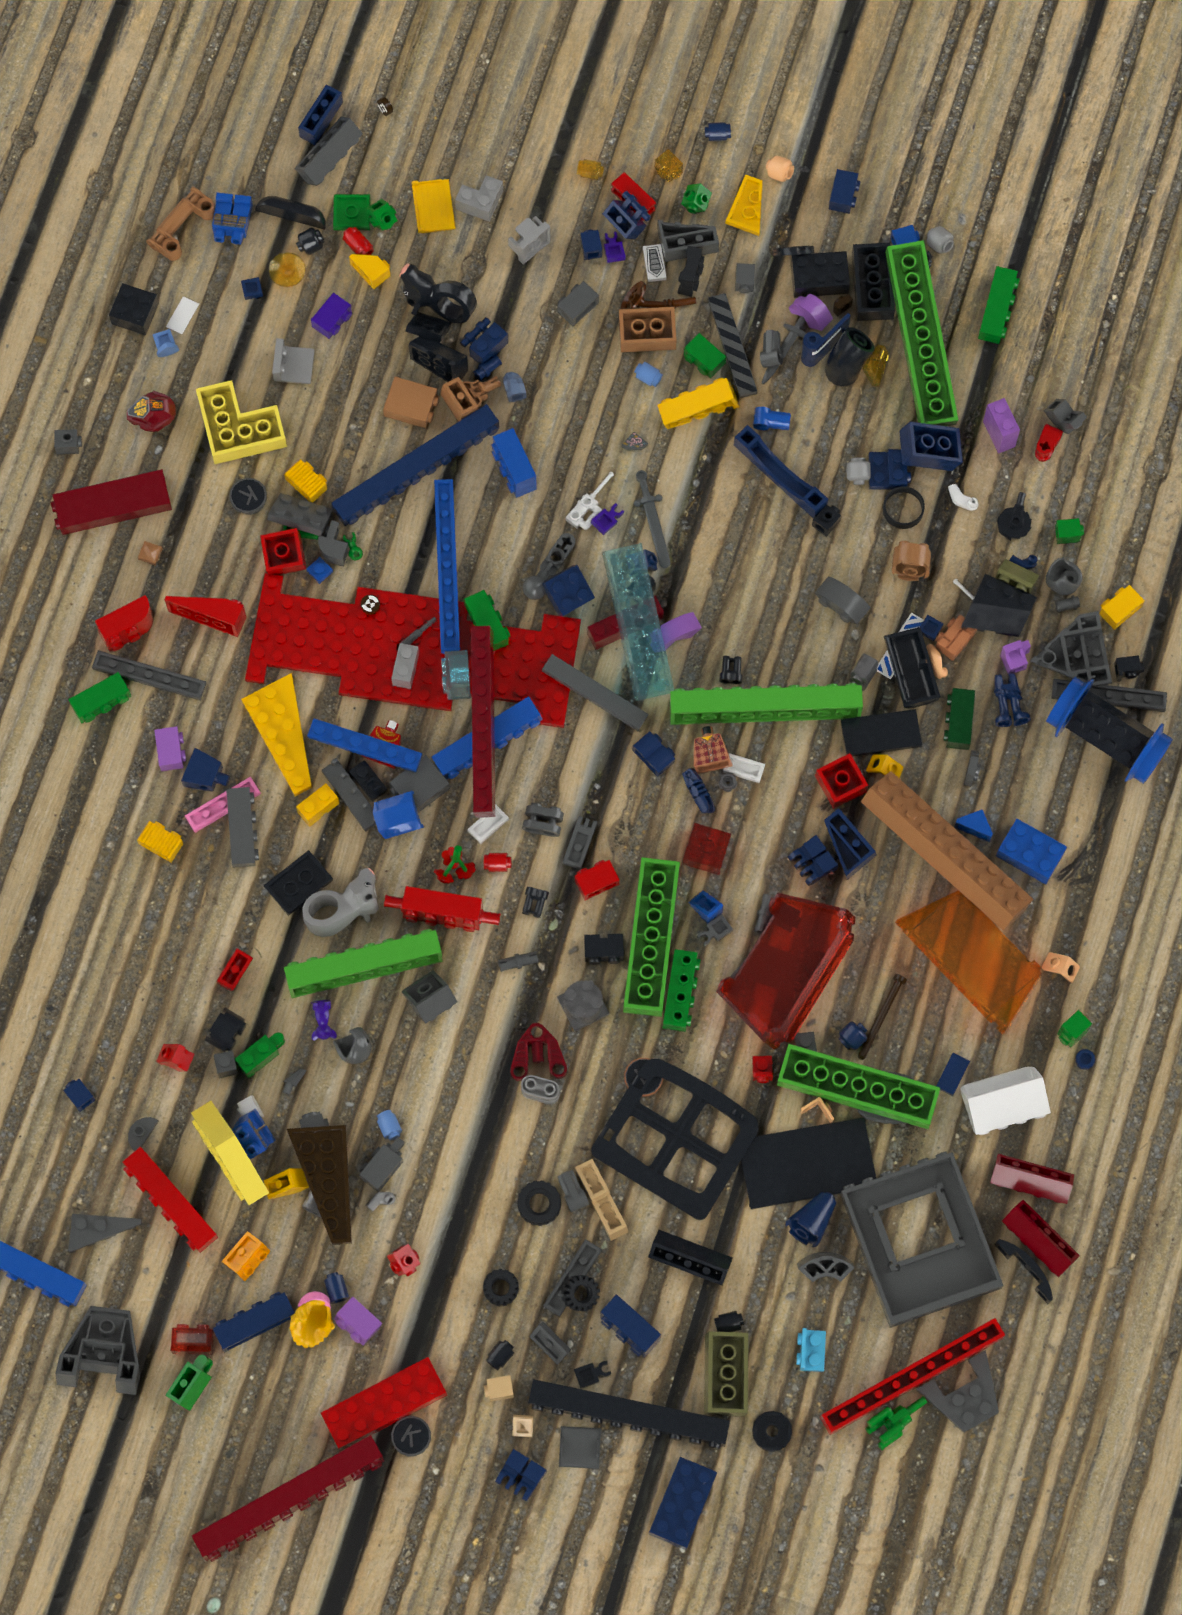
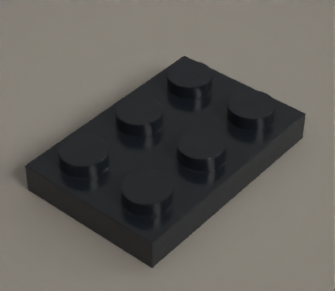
M308 850L267 882L264 888L289 916L302 906L312 894L321 891L331 883L333 878Z

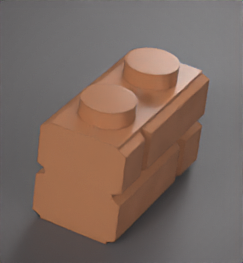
M961 615L956 619L952 618L947 624V631L945 633L941 632L935 639L937 650L951 661L956 659L977 632L975 628H961L965 619Z

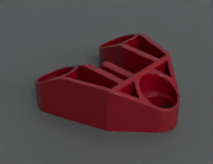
M540 1023L530 1025L517 1042L510 1070L511 1077L516 1081H522L524 1077L528 1076V1046H532V1062L540 1063L544 1062L543 1045H547L550 1075L555 1079H562L567 1074V1065L557 1039ZM533 1028H540L542 1035L540 1037L532 1036L531 1031ZM555 1065H562L564 1071L562 1074H555L553 1067ZM522 1067L525 1073L523 1076L518 1077L514 1074V1069Z

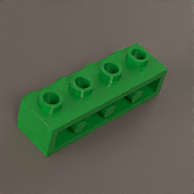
M996 266L978 339L1000 344L1001 338L1005 339L1007 328L1004 327L1005 321L1009 322L1012 311H1008L1009 305L1013 306L1016 295L1012 293L1013 289L1018 288L1020 278H1016L1018 271Z
M674 950L663 1029L686 1032V1027L691 1026L692 1015H688L689 1007H694L695 996H691L692 989L697 987L698 978L694 977L695 970L699 971L701 959H697V952Z

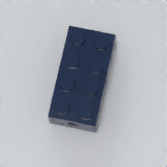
M680 1457L649 1535L687 1550L717 1472Z

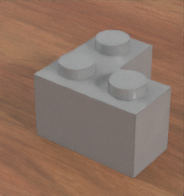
M486 175L479 190L462 185L455 199L456 210L490 222L503 193V181Z

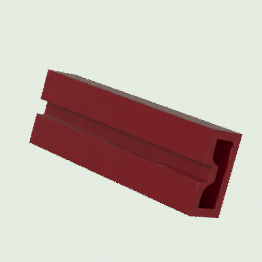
M163 469L52 494L54 501L50 502L53 513H57V518L54 519L56 529H60L62 535L172 510Z

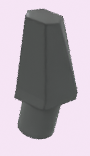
M299 1069L283 1080L286 1083L283 1093L290 1095L292 1087L297 1086L307 1070Z

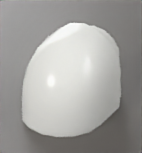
M253 1095L237 1103L239 1107L237 1110L241 1116L256 1108L261 1118L264 1117Z

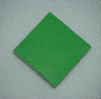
M334 194L333 230H346L349 227H357L358 230H370V215L366 209L370 206V194Z

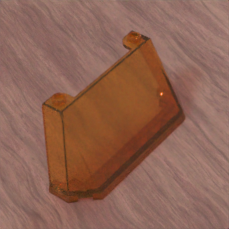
M959 890L897 919L895 923L902 928L909 939L990 1023L995 1021L999 1025L996 1029L1002 1035H1005L1041 978L1042 973L1039 970L1042 967L1035 960L1031 962Z

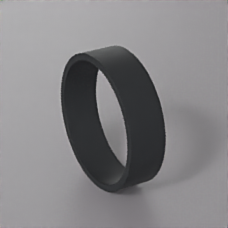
M906 486L891 490L886 495L883 504L885 519L889 524L899 529H908L917 525L921 521L925 509L924 499L921 494L915 489ZM904 492L915 496L922 507L920 516L909 523H900L893 520L886 510V502L892 495Z

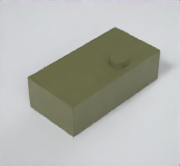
M709 1331L705 1334L704 1415L745 1416L748 1414V1333Z

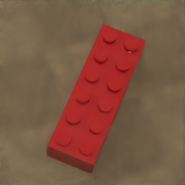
M429 1357L328 1408L321 1412V1415L339 1451H342L398 1422V1420L446 1397L447 1392Z

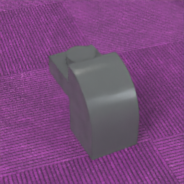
M1055 399L1044 410L1051 422L1066 434H1070L1073 430L1079 428L1087 418L1084 412L1073 411L1066 399Z
M332 520L330 526L326 527L324 536L318 537L320 553L326 561L344 567L349 551L348 543L337 540L340 525L339 522Z

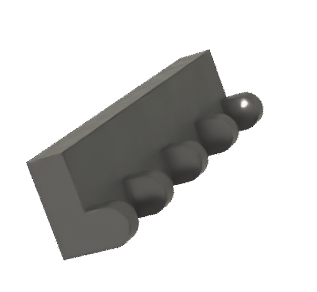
M337 758L333 759L330 765L322 769V773L366 832L376 825L373 808L350 778L347 771L342 767Z

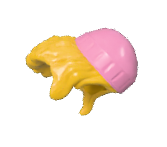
M313 1291L308 1292L300 1299L298 1308L291 1316L289 1327L296 1345H302L304 1348H308V1346L312 1348L315 1345H319L320 1342L324 1341V1338L328 1337L331 1330L335 1328L328 1296L322 1292Z

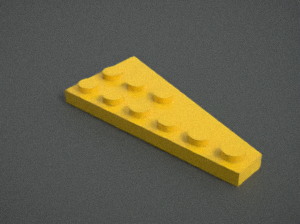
M292 673L241 700L294 796H297L311 789L312 786Z

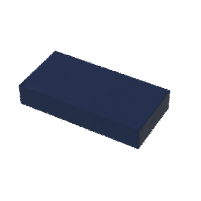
M952 1053L936 1086L940 1087L941 1091L953 1096L970 1061Z

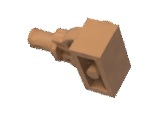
M497 376L483 383L479 382V380L462 382L457 377L443 384L440 395L459 422L478 410L482 402L488 399L487 393L501 387V382Z

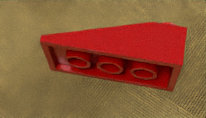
M166 596L164 599L168 612L235 637L239 636L247 618L244 605L236 599Z

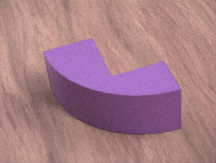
M691 612L666 622L652 631L646 638L656 653L665 651L677 640L691 638L702 627L695 614Z

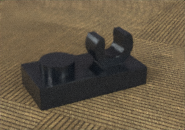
M365 760L349 770L351 776L372 802L388 791Z

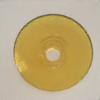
M281 253L274 257L269 265V275L272 281L282 287L297 285L302 281L306 273L304 261L294 253Z

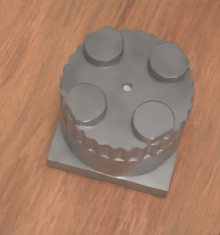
M592 980L577 981L570 985L565 993L557 996L574 1032L609 1015V1011L603 1002L601 991L597 985H594Z

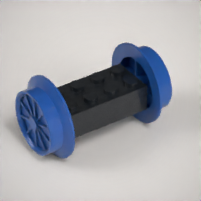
M1074 677L1046 720L1047 723L1056 728L1055 737L1057 738L1067 728L1131 769L1125 782L1135 778L1144 784L1173 740L1163 733L1164 724L1162 723L1154 733V731L1089 691L1094 679L1085 683Z

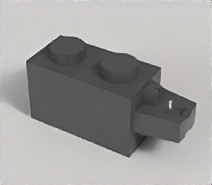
M397 1137L392 1145L387 1143L386 1145L383 1144L381 1148L378 1146L371 1155L373 1157L369 1163L365 1162L360 1168V1179L377 1192H380L403 1163V1159L400 1157L402 1155L400 1149L404 1146V1141Z

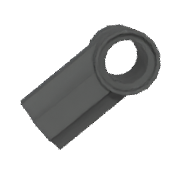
M767 330L763 334V351L760 352V361L763 368L783 364V355L780 350V333L778 331Z
M573 1170L566 1171L557 1176L570 1212L589 1205L586 1194L580 1188Z

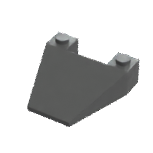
M90 1306L59 1356L55 1373L57 1385L77 1388L80 1371L85 1370L117 1374L115 1379L116 1393L137 1394L140 1372L130 1311Z

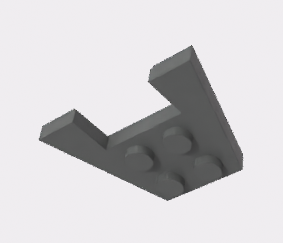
M986 1350L968 1360L977 1379L952 1393L943 1396L934 1379L916 1389L963 1433L999 1413Z

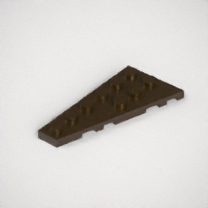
M346 1125L287 1129L332 1245L352 1244Z

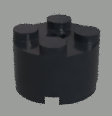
M225 1007L223 1009L225 1014L220 1013L209 1030L211 1037L206 1036L205 1038L206 1042L223 1052L231 1051L236 1044L235 1037L237 1034L242 1035L247 1024L244 1018Z

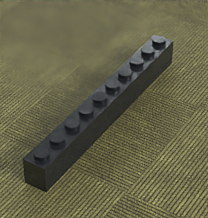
M535 1379L532 1382L528 1406H532L531 1409L535 1411L552 1410L551 1414L563 1416V1413L571 1414L573 1419L582 1420L583 1417L590 1418V1422L602 1424L603 1421L609 1422L610 1426L622 1428V1425L628 1426L631 1431L635 1432L647 1430L650 1431V1435L659 1437L662 1434L670 1435V1439L681 1441V1438L689 1439V1443L701 1445V1442L708 1443L709 1447L721 1449V1446L725 1447L730 1420Z

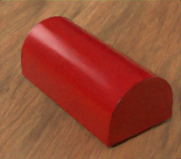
M236 948L216 982L223 988L233 992L253 957Z

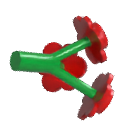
M457 845L449 847L448 850L443 851L441 854L444 859L443 864L445 866L448 865L445 871L435 869L434 873L440 882L450 884V882H454V879L449 871L456 869L458 864L461 866L456 870L458 879H469L476 869L474 862L463 863L461 858L462 847Z

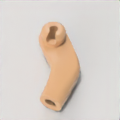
M928 644L926 648L934 676L937 679L947 677L948 670L945 667L942 668L940 652L933 644Z

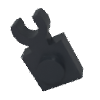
M602 1361L596 1368H594L593 1363L574 1369L580 1389L599 1383V1376L609 1377L611 1371H602V1367L608 1365V1362Z

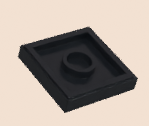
M418 312L406 326L405 332L440 343L450 330L451 322Z

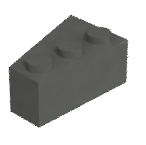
M658 220L657 230L665 262L687 258L686 251L688 246L702 249V255L719 252V240L715 226L681 224V222L668 223Z

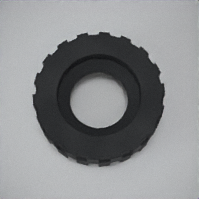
M536 1180L528 1183L521 1189L518 1195V1211L521 1217L527 1223H531V1225H547L549 1222H553L556 1216L559 1215L561 1210L560 1194L555 1186L553 1187L549 1182ZM535 1194L545 1195L549 1200L547 1210L542 1213L534 1212L529 1204L531 1197Z

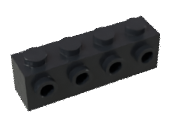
M658 1230L648 1258L722 1286L733 1257L662 1230Z

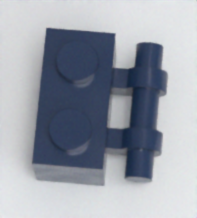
M625 191L622 194L625 201L613 200L602 214L625 239H636L647 226L641 218L648 221L651 216L645 206H641L637 202V198L634 195Z
M487 317L479 321L471 332H467L464 335V339L460 342L463 347H466L469 343L471 344L469 347L470 357L479 364L486 363L509 343L508 333L494 322L487 328L491 323ZM480 333H482V335L476 340L475 338H476Z

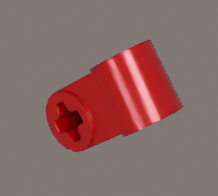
M1045 424L1035 450L1037 460L1044 462L1051 458L1055 447L1062 437L1063 430Z

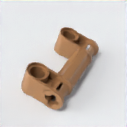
M195 187L190 189L191 192L185 199H181L156 229L157 232L151 239L146 240L153 250L161 253L171 261L178 260L182 255L179 241L172 237V235L188 216L194 212L204 220H211L214 217L215 206L213 200Z

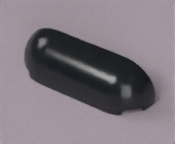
M267 196L261 199L255 207L257 212L326 229V220L323 213L311 205L278 196Z

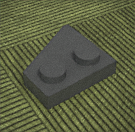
M971 750L964 781L966 786L971 787L972 782L977 781L981 764H978V751Z

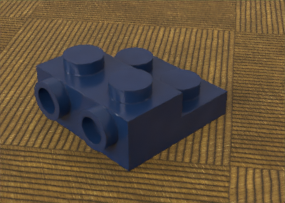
M888 449V452H869V462L871 465L869 489L893 490L897 487H907V484L911 483V472H907L908 465H902L901 449Z

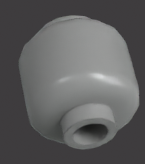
M938 226L930 229L927 233V245L939 254L947 253L954 245V237L944 227Z
M851 458V461L846 464L847 479L853 481L854 485H864L865 481L871 478L870 462L866 461V458Z

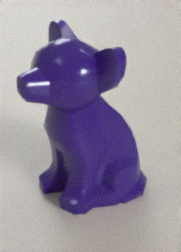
M312 1001L315 1018L319 1025L312 1033V1040L315 1041L318 1038L325 1040L330 1037L337 1038L336 1032L328 1026L331 1001Z

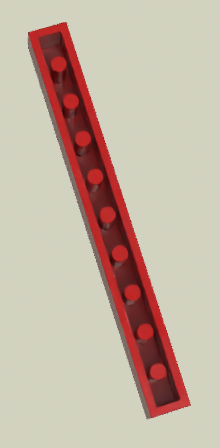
M996 1318L825 1412L821 1415L820 1419L829 1435H832L997 1343L1005 1337V1333Z

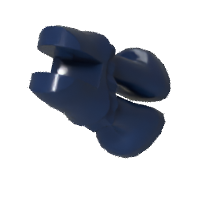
M1008 673V684H1003L1001 674L995 675L994 693L998 698L1000 715L996 717L995 725L998 727H1010L1012 725L1007 699L1011 702L1014 726L1030 722V714L1022 712L1019 701L1023 698L1020 696L1022 692L1019 689L1015 674Z

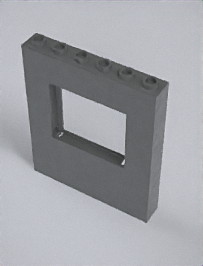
M947 1151L935 1155L936 1158L931 1160L928 1158L917 1161V1165L911 1167L910 1164L901 1166L897 1172H884L880 1174L881 1177L873 1179V1177L864 1179L862 1184L856 1186L854 1183L843 1187L844 1190L840 1193L890 1328L1000 1290L1004 1286L953 1152L948 1154ZM936 1192L954 1243L897 1262L878 1211Z

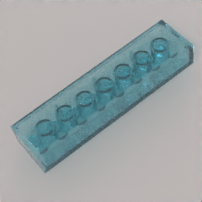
M642 543L604 551L602 556L634 699L639 701L670 694V691H674Z

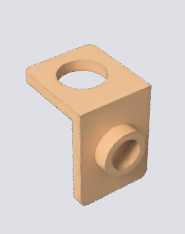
M1052 952L1048 953L1042 966L1044 971L1061 974L1070 983H1073L1080 968L1069 956ZM1072 965V966H1073V972H1072V974L1069 976V975H1068V968Z
M821 1097L813 1100L800 1110V1113L804 1114L818 1105L830 1123L834 1122V1117L831 1114L833 1112L832 1108L827 1102L824 1103Z

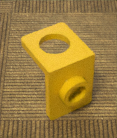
M872 755L866 771L868 773H881L884 776L891 771L900 778L904 767L888 755ZM880 759L878 766L873 768L875 761Z

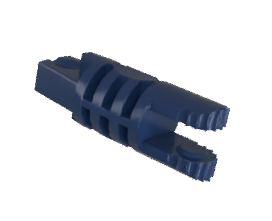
M694 768L687 769L682 775L695 804H697L702 813H714L715 806L703 780Z

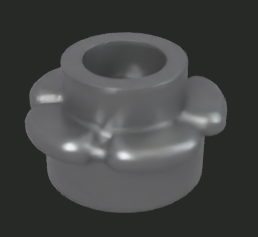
M729 773L723 774L718 782L719 787L725 792L732 791V789L737 787L736 777Z

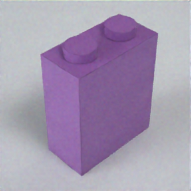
M1005 398L987 404L983 423L998 454L1014 448L1020 429Z

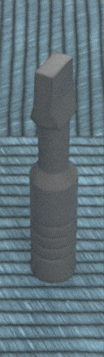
M433 617L427 621L425 625L420 629H416L401 643L408 645L413 643L428 627H431L436 618Z

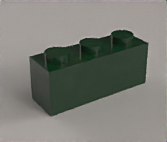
M953 688L951 694L947 695V705H950V710L945 715V723H948V730H944L943 741H947L946 748L969 750L975 690Z

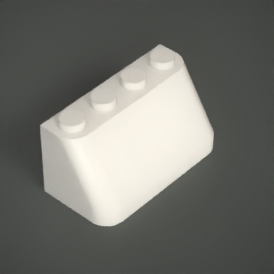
M1034 1067L1020 1068L972 1082L960 1088L973 1131L976 1135H985L994 1129H1005L1008 1125L1015 1123L1023 1124L1029 1119H1040L1045 1117L1046 1114L1051 1113L1043 1077Z

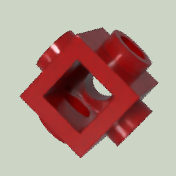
M409 1244L402 1245L387 1255L392 1271L398 1274V1276L413 1274L417 1271L416 1267L421 1264L419 1262V1255Z

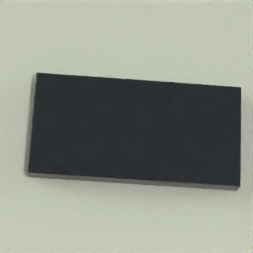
M916 709L847 718L840 721L846 755L850 753L852 757L922 747Z

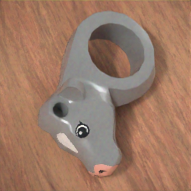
M370 868L362 869L357 878L348 884L344 893L324 890L318 891L306 899L302 910L303 920L308 930L316 936L327 937L343 930L357 916H362L367 923L370 922L369 914H374L379 910L374 872ZM325 906H335L338 908L336 913L328 919L318 920L313 918L315 913Z

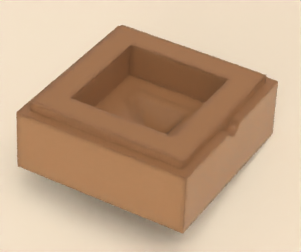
M144 541L138 555V560L156 566L163 548Z

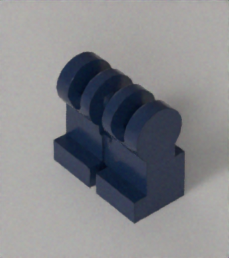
M817 835L788 856L790 862L798 858L801 859L794 865L796 870L805 867L800 872L801 877L812 874L805 881L808 886L813 885L827 874L838 869V864L828 851L826 852V847ZM809 861L813 862V864L806 866Z
M513 1449L495 1482L500 1485L505 1477H510L505 1486V1489L509 1490L516 1483L515 1480L519 1474L523 1478L516 1484L513 1494L518 1495L521 1489L526 1487L527 1490L522 1499L527 1502L547 1473V1469L532 1460L527 1465L529 1458Z

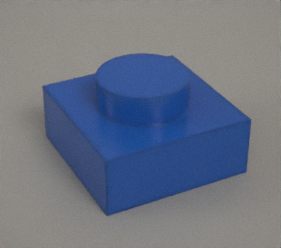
M321 557L306 569L319 584L333 573V569Z

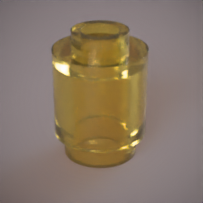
M587 159L579 160L577 175L593 180H598L599 177L603 176L604 166H601V162Z

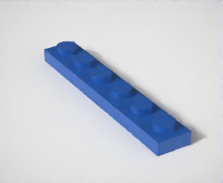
M315 718L307 735L310 739L412 772H417L422 758V753Z

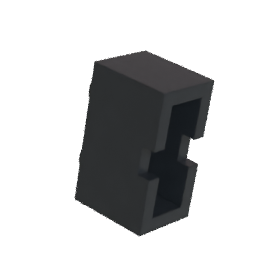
M600 934L584 935L585 962L597 965L607 961L609 964H618L620 961H624L623 934H608V938H600Z

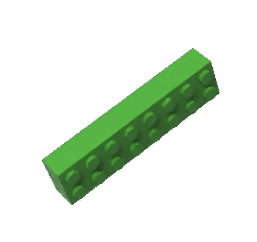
M641 858L623 1007L624 1013L662 1017L680 862Z
M426 929L417 935L406 934L397 940L389 938L383 940V943L376 945L375 943H369L360 949L348 948L343 953L337 954L332 952L326 954V957L319 959L318 957H311L306 960L307 962L303 963L291 962L284 967L291 998L443 962L436 930Z
M788 1044L777 1086L821 1097L825 1100L925 1129H929L940 1087L791 1044Z

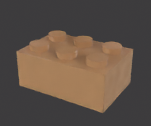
M674 307L619 309L621 353L676 350L677 339Z

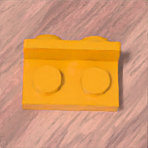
M247 1231L222 1260V1263L235 1272L242 1280L246 1281L259 1264L266 1259L270 1250L263 1242Z

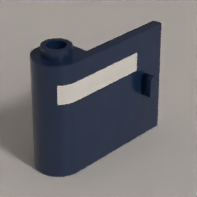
M849 313L824 337L816 332H809L804 336L801 361L805 366H815L833 349L838 339L849 327L851 317Z

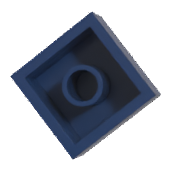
M572 565L542 583L558 616H564L595 598L578 565Z

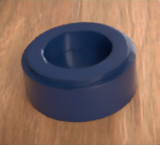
M1088 1049L1080 1050L1075 1057V1063L1080 1069H1090L1095 1063V1055Z

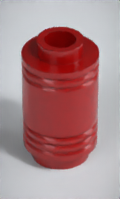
M349 227L344 231L343 240L355 254L372 255L374 252L373 245L357 227Z

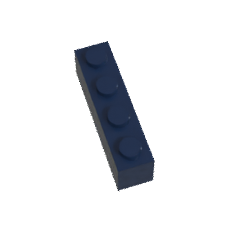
M277 1292L269 1297L270 1300L264 1303L259 1301L251 1306L252 1309L246 1312L241 1310L233 1315L234 1318L228 1321L223 1319L217 1322L213 1330L224 1353L291 1320V1316L295 1312L285 1292L282 1294Z

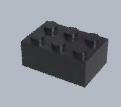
M847 251L791 256L790 265L794 298L799 296L807 297L809 294L814 296L849 294L850 279Z

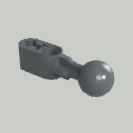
M569 533L562 534L540 565L539 573L536 576L528 577L524 581L523 592L527 598L538 600L545 595L546 591L542 583L550 576H554L572 552L575 545L573 535ZM565 542H568L569 544H567L564 550H562V545ZM551 556H558L560 561H553L551 559Z

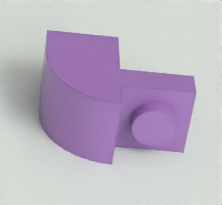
M809 294L807 297L799 296L789 307L792 314L805 318L809 328L822 331L833 320L827 306L812 294Z

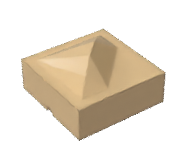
M513 1415L512 1436L532 1437L534 1416Z

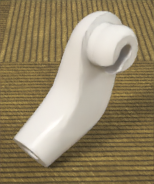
M957 484L948 486L951 499L955 505L970 511L978 508V500L974 497L971 498L963 495Z

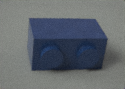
M837 169L829 201V210L850 214L851 207L855 208L857 197H854V193L859 191L861 183L858 180L859 173Z

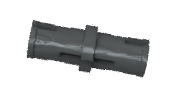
M763 894L760 910L757 911L758 918L754 932H758V934H766L768 922L772 916L771 910L775 900L774 896L771 897L769 894Z
M536 951L521 955L517 953L513 957L499 959L500 972L513 968L521 969L522 966L538 963Z

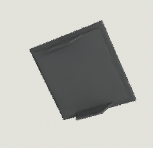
M561 1426L559 1467L599 1469L601 1428Z

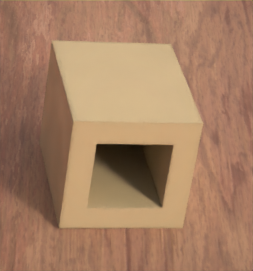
M510 1375L486 1379L487 1385H483L485 1397L490 1398V1402L514 1398Z

